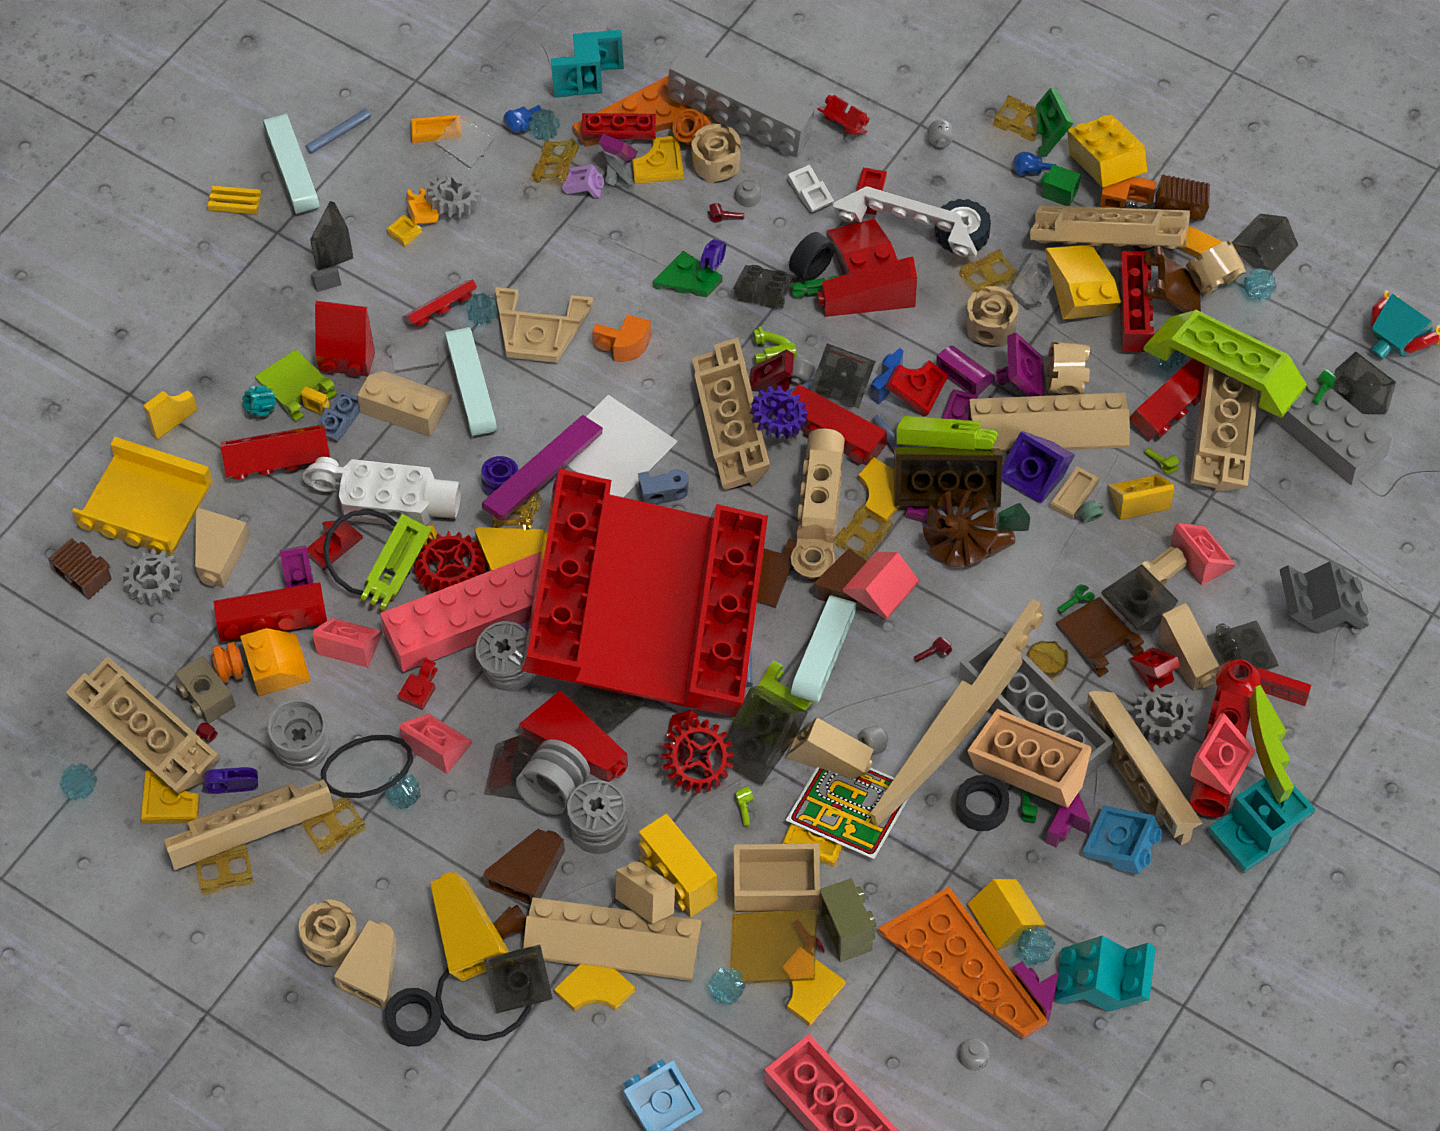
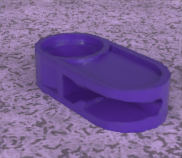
M717 239L711 240L703 250L700 263L701 268L708 267V265L711 271L718 268L723 262L727 243Z
M254 768L213 769L203 774V789L208 793L246 792L258 788V771Z

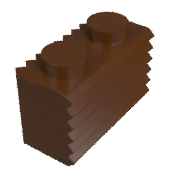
M1163 174L1156 188L1155 209L1190 211L1189 219L1204 220L1209 209L1210 184Z
M73 538L68 540L48 558L51 569L87 599L95 596L96 592L103 589V586L107 585L112 579L108 562L101 556L98 558L93 556L92 551L84 542L81 541L78 544Z

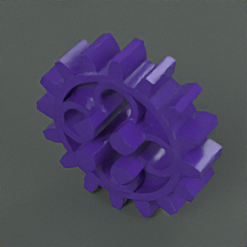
M771 386L767 388L766 392L760 390L758 396L754 397L751 404L750 414L753 415L752 423H759L758 430H767L766 436L774 433L776 439H779L781 434H784L787 439L790 438L791 433L798 435L799 430L803 429L808 414V411L804 410L806 403L798 402L799 394L792 396L791 389L783 392L781 386H778L777 391H774Z

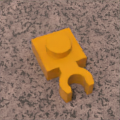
M420 188L419 195H415L411 189H407L406 201L408 202L407 210L414 224L438 222L437 209L432 210L431 204L427 203V199H425L426 191L423 188Z

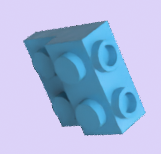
M1103 805L1083 853L1086 858L1112 863L1114 869L1140 874L1143 867L1150 865L1152 858L1150 850L1153 844L1160 842L1162 830L1155 815Z
M663 1059L648 1067L651 1072L643 1078H640L638 1074L623 1083L625 1089L620 1091L633 1116L637 1117L644 1131H672L703 1112L674 1060L665 1063Z

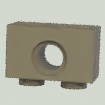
M204 656L175 672L178 684L175 685L176 689L183 699L189 698L192 702L190 707L198 718L202 716L207 723H211L236 707L232 693ZM207 689L206 692L199 693L201 690Z

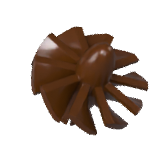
M958 490L955 492L958 510L954 515L951 493L948 491L937 502V506L947 517L941 515L930 505L927 513V526L934 527V529L923 527V534L931 548L929 552L935 558L949 566L971 567L970 564L979 562L990 554L987 550L994 544L999 534V531L979 529L978 526L995 528L997 514L993 508L971 520L975 513L986 508L989 504L984 496L977 493L969 511L964 514V507L972 491Z

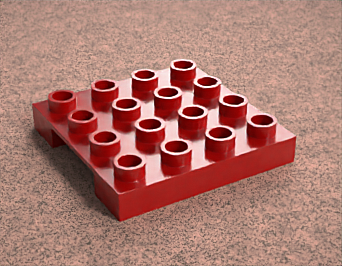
M559 468L552 489L521 671L736 718L744 703L768 515L716 504L711 517L611 495L612 480Z

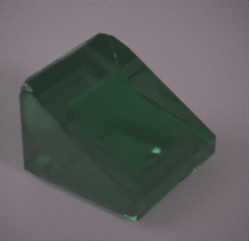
M1017 503L997 514V530H1029L1030 515L1021 503Z

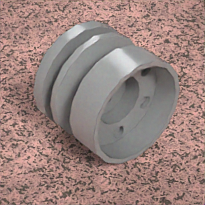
M502 621L485 628L478 637L475 647L477 660L490 684L505 691L520 690L529 685L537 675L521 671L528 632L524 627L515 622Z
M292 699L281 703L273 710L268 720L267 730L278 761L287 768L303 771L320 764L325 759L330 748V737L321 709L306 699Z
M550 739L543 741L516 778V787L522 798L536 810L551 815L561 814L567 809L571 793L588 779L590 768L587 760L573 746L560 740Z
M603 780L587 781L579 785L571 793L567 803L570 835L573 841L582 850L593 854L608 853L618 848L625 840L628 832L626 802L621 790L614 784Z

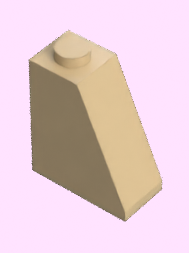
M201 508L197 509L195 567L199 580L204 584L225 587L250 538L246 522Z
M1184 603L1164 613L1157 640L1158 644L1164 652L1178 657L1181 667L1177 668V670L1193 691L1200 687H1209L1216 681L1219 665L1189 606Z
M815 718L795 734L786 758L855 780L860 775H865L871 768L873 761L870 758L874 749L823 720Z
M369 920L334 975L338 989L384 1011L391 998L397 946L394 931L389 925L383 922L377 924Z

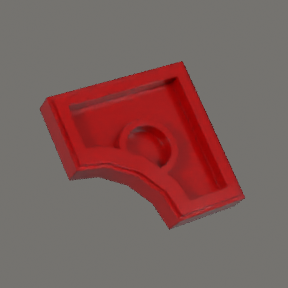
M930 360L918 369H907L899 364L894 367L884 387L925 417L930 413L949 375Z

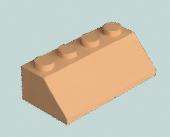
M996 709L967 751L975 770L1068 808L1083 786L1092 749L1091 746Z

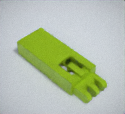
M903 416L897 427V444L989 450L993 448L998 437L996 430L981 429V421Z
M402 514L365 581L364 586L366 588L360 599L365 601L369 593L374 596L370 605L375 606L378 599L381 598L383 601L379 609L384 611L390 599L394 601L432 529ZM385 568L396 573L390 585L387 584L391 575L385 573L382 581L379 580Z

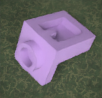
M593 164L568 168L562 189L566 194L588 190L594 198H599L604 185V179Z

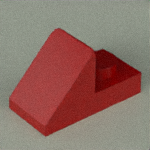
M324 521L322 523L324 534L307 547L308 557L323 571L327 569L323 552L326 534L335 521ZM347 521L342 522L331 536L329 545L331 564L363 539V535Z
M1154 647L1129 658L1133 667L1152 692L1154 685L1162 688L1174 681L1172 671L1181 667L1177 656Z

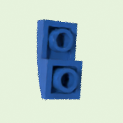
M901 348L893 354H888L883 359L882 375H878L871 384V399L878 405L891 392L884 386L894 367L899 364L903 366L904 350Z

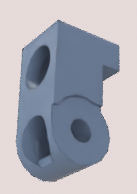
M680 469L671 470L666 475L653 477L649 476L648 471L638 473V488L642 502L659 505L685 498L689 490V477L687 473Z

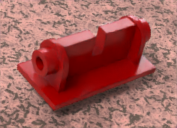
M828 95L825 99L826 107L817 109L824 114L823 117L826 120L844 125L843 130L852 135L867 133V130L862 128L869 123L870 118L867 117V113L854 106L850 107L848 113L845 112L849 103L836 95Z

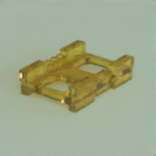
M1008 95L1000 111L994 117L993 126L1005 131L1009 128L1013 132L1021 133L1022 138L1035 142L1037 127H1029L1024 122L1028 116L1038 118L1036 116V107L1034 108L1029 104L1026 105L1024 102L1021 103L1020 99ZM1011 107L1019 112L1014 119H1009L1002 116L1005 108Z
M574 138L569 141H545L541 150L543 154H541L539 163H536L532 172L536 183H540L541 179L559 178L561 182L566 181L570 171L569 164H571L572 158L576 157L579 145L575 142ZM566 146L562 154L552 155L555 147ZM548 165H558L554 173L544 174Z
M1001 249L988 254L987 258L984 257L975 263L973 261L960 267L959 271L960 276L965 277L977 293L983 291V287H999L1002 283L1006 286L1018 280V271L1014 270L1002 254ZM1002 261L1009 270L997 274L991 265ZM981 271L987 280L980 284H975L969 275Z
M539 491L535 492L528 499L527 504L521 505L511 514H521L518 520H504L501 522L494 517L492 520L493 527L501 528L502 526L523 525L524 530H530L534 521L535 511H539L543 503Z
M862 504L853 515L854 519L848 524L847 529L843 527L834 538L835 546L838 548L839 546L845 550L849 548L867 560L872 554L873 549L876 548V545L892 529L893 522L890 520L886 522L868 511L867 506ZM867 518H872L879 522L881 526L876 532H870L861 526ZM852 536H856L866 542L860 551H856L846 545Z
M341 797L333 802L334 810L302 821V826L316 844L321 855L335 848V843H340V840L344 841V837L348 838L349 835L354 837L366 830L364 821L349 801V798ZM348 808L356 819L343 826L336 818V814ZM325 822L331 833L322 839H317L311 829L319 823Z
M246 844L232 847L230 851L226 850L224 853L220 852L196 862L203 896L220 892L219 888L221 887L224 889L232 887L234 884H237V887L254 884ZM245 858L247 870L232 874L229 862L233 859ZM217 864L219 877L204 880L202 867Z

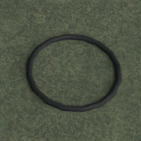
M370 509L351 511L338 518L328 530L323 547L326 567L335 582L350 593L360 596L364 591L352 588L339 578L332 567L329 545L331 536L337 527L353 516L371 515L386 520L394 527L396 526L397 522L387 514Z
M370 735L355 739L339 747L327 758L321 769V780L324 779L331 794L342 798H364L379 794L396 785L408 773L413 763L412 748L403 739L392 735ZM372 740H389L401 744L407 751L408 760L403 771L392 781L377 789L360 793L342 792L332 788L327 782L326 772L331 762L343 751L357 744Z
M512 957L513 961H510L525 976L529 992L526 1008L515 1023L503 1031L488 1035L467 1033L453 1025L444 1013L441 994L444 981L450 974L447 967L438 981L435 999L440 1009L441 1018L449 1029L466 1039L488 1041L505 1037L521 1026L531 1011L534 997L531 976L521 962Z

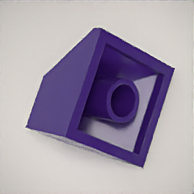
M1020 431L1002 466V480L1039 503H1043L1063 479L1075 454L1053 441Z

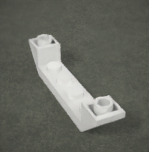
M868 186L834 202L833 207L838 217L843 221L852 222L854 220L861 222L868 206L876 211L888 210L899 218L908 216L914 218L920 224H935L939 229L951 232L948 242L955 254L962 257H967V255L976 257L977 255L975 246L959 213Z

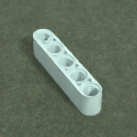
M287 113L263 120L270 146L295 214L320 208L315 188Z
M466 327L445 332L471 436L497 431L494 412L471 328Z
M832 595L829 596L794 678L791 690L792 696L816 703L819 702L853 621L857 606L856 602Z

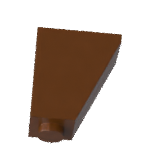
M848 548L814 582V597L827 602L830 595L856 602L857 610L878 615L843 592V588L867 562Z
M535 830L485 870L483 874L485 887L531 905L533 897H542L565 852L564 839L554 831Z

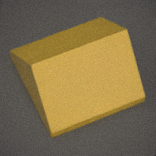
M1159 474L1108 485L1120 520L1171 509L1174 484Z
M993 879L967 903L969 910L996 951L1045 927L1044 921L1017 879Z

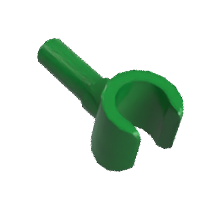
M1325 369L1317 379L1322 386L1312 401L1315 405H1318L1324 393L1332 389L1335 384L1336 376L1328 369Z
M1080 584L1075 588V595L1059 606L1058 610L1060 613H1063L1079 601L1090 603L1095 598V594L1088 592L1083 596V593L1089 587Z
M1022 789L1023 805L1021 819L1036 822L1038 806L1030 805L1029 792Z

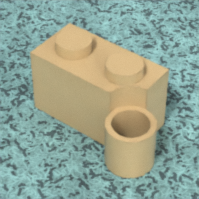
M631 862L616 870L615 899L653 924L674 914L675 885L643 863Z

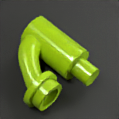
M761 326L753 330L756 345L761 344L763 346L765 341L778 345L764 348V352L754 354L756 364L786 349L794 353V357H797L795 343H791L787 338L763 331Z

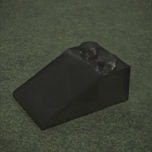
M751 686L723 741L732 742V746L726 748V752L734 753V757L727 758L726 762L733 764L732 770L762 786L795 739L808 712L763 686Z

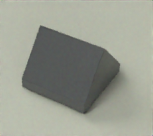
M336 266L311 273L317 292L341 285L339 271Z

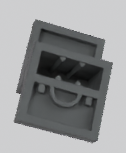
M1329 561L1304 574L1289 565L1279 569L1289 615L1318 634L1345 621L1360 630L1369 626L1367 618L1369 610L1363 601L1361 593L1363 585L1358 577L1349 574L1344 568H1340Z

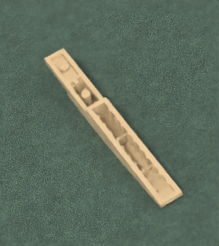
M1033 598L1030 600L975 682L970 685L963 680L961 681L870 813L873 824L876 826L880 825L905 802L947 759L995 702L1022 665L1020 651L1026 647L1029 634L1033 629H1038L1043 621L1044 615L1040 602Z

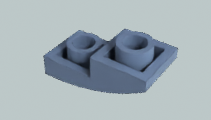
M340 389L331 408L324 410L317 425L325 424L328 438L338 441L352 425L360 412L358 397Z

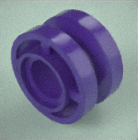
M495 456L484 462L481 469L482 488L488 495H491L518 471L515 461L505 456Z

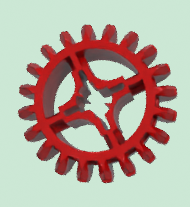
M448 531L446 536L443 537L437 533L435 540L428 537L427 545L422 546L415 560L416 562H414L416 580L420 582L423 590L428 589V593L431 594L484 574L486 560L484 559L483 550L479 547L477 541L472 542L469 535L462 538L460 532L452 536ZM464 557L471 561L469 567L464 566ZM432 563L436 565L437 572L435 574H433L429 570Z
M693 718L691 725L688 720L681 721L682 728L678 725L672 726L675 735L671 733L665 734V738L670 743H661L660 745L662 749L667 750L666 754L659 755V759L667 760V764L662 765L661 770L670 769L671 771L666 775V779L671 780L676 777L674 787L679 788L684 783L683 791L690 792L693 786L695 794L701 793L702 787L705 792L711 791V783L715 787H719L721 782L718 776L726 779L728 774L723 769H731L733 767V764L726 762L727 758L734 757V753L726 752V748L731 747L732 742H723L727 733L721 732L717 735L719 725L714 724L709 729L710 721L707 719L703 720L701 725L698 718ZM699 733L707 737L709 741L698 745L694 740H690L687 735ZM681 742L684 756L678 764L677 749ZM715 749L716 761L713 769H711L712 764L710 763L709 756ZM703 750L700 752V760L690 762L692 755H695L692 753L693 751ZM694 766L699 772L703 771L706 776L701 779H695L686 775L684 771Z

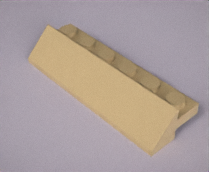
M1040 205L1035 212V224L1030 230V240H1036V242L1043 244L1060 242L1068 245L1084 243L1092 246L1109 244L1117 247L1133 245L1142 248L1160 246L1167 249L1186 248L1190 211Z
M737 337L715 344V351L692 358L695 369L694 375L710 443L724 490L750 483L753 487L771 467L762 430L757 429L759 423H752L751 421L753 415L750 414V409L754 397L740 340Z
M1206 364L1204 367L1191 483L1213 487V492L1247 488L1259 390Z
M1126 393L970 399L969 401L971 421H981V429L997 431L998 437L993 448H1000L1001 453L1011 451L1020 431L1053 441L1066 450L1129 448L1130 419Z
M108 656L89 676L84 672L66 691L75 702L177 793L203 783V774L209 771L221 758L195 732Z
M1103 691L1089 692L1086 703L1087 709L1100 728L1114 741L1110 760L1146 814L1155 815L1159 826L1165 824L1180 845L1189 842L1193 828L1203 824L1116 694Z
M324 779L297 789L292 782L189 821L187 823L190 830L164 839V843L174 870L332 811L334 806Z
M533 897L529 916L526 918L523 958L578 966L580 964L614 968L622 972L693 981L702 920L668 916L652 924L636 912L630 910Z

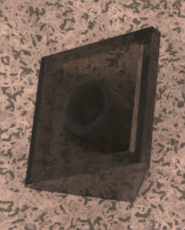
M330 201L310 238L316 270L335 266L354 258L348 227L335 202Z
M1261 213L1232 242L1238 255L1266 278L1298 247V242L1287 217Z
M1142 564L1101 592L1106 600L1137 631H1154L1161 623L1162 615L1172 610L1178 603V599Z
M522 735L496 743L484 791L485 795L524 800L516 787V778L530 761L539 745Z
M540 944L484 958L496 1013L553 999Z

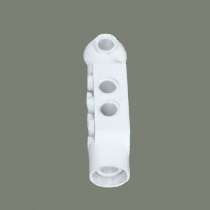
M320 457L316 459L315 463L306 468L302 475L304 482L318 491H339L343 516L351 511L370 509L387 514L396 522L404 514L426 526L434 516L456 519L459 513L461 483L434 479L429 467L351 459L345 467H338L339 464L336 460ZM371 515L353 516L347 520L391 525L386 520Z

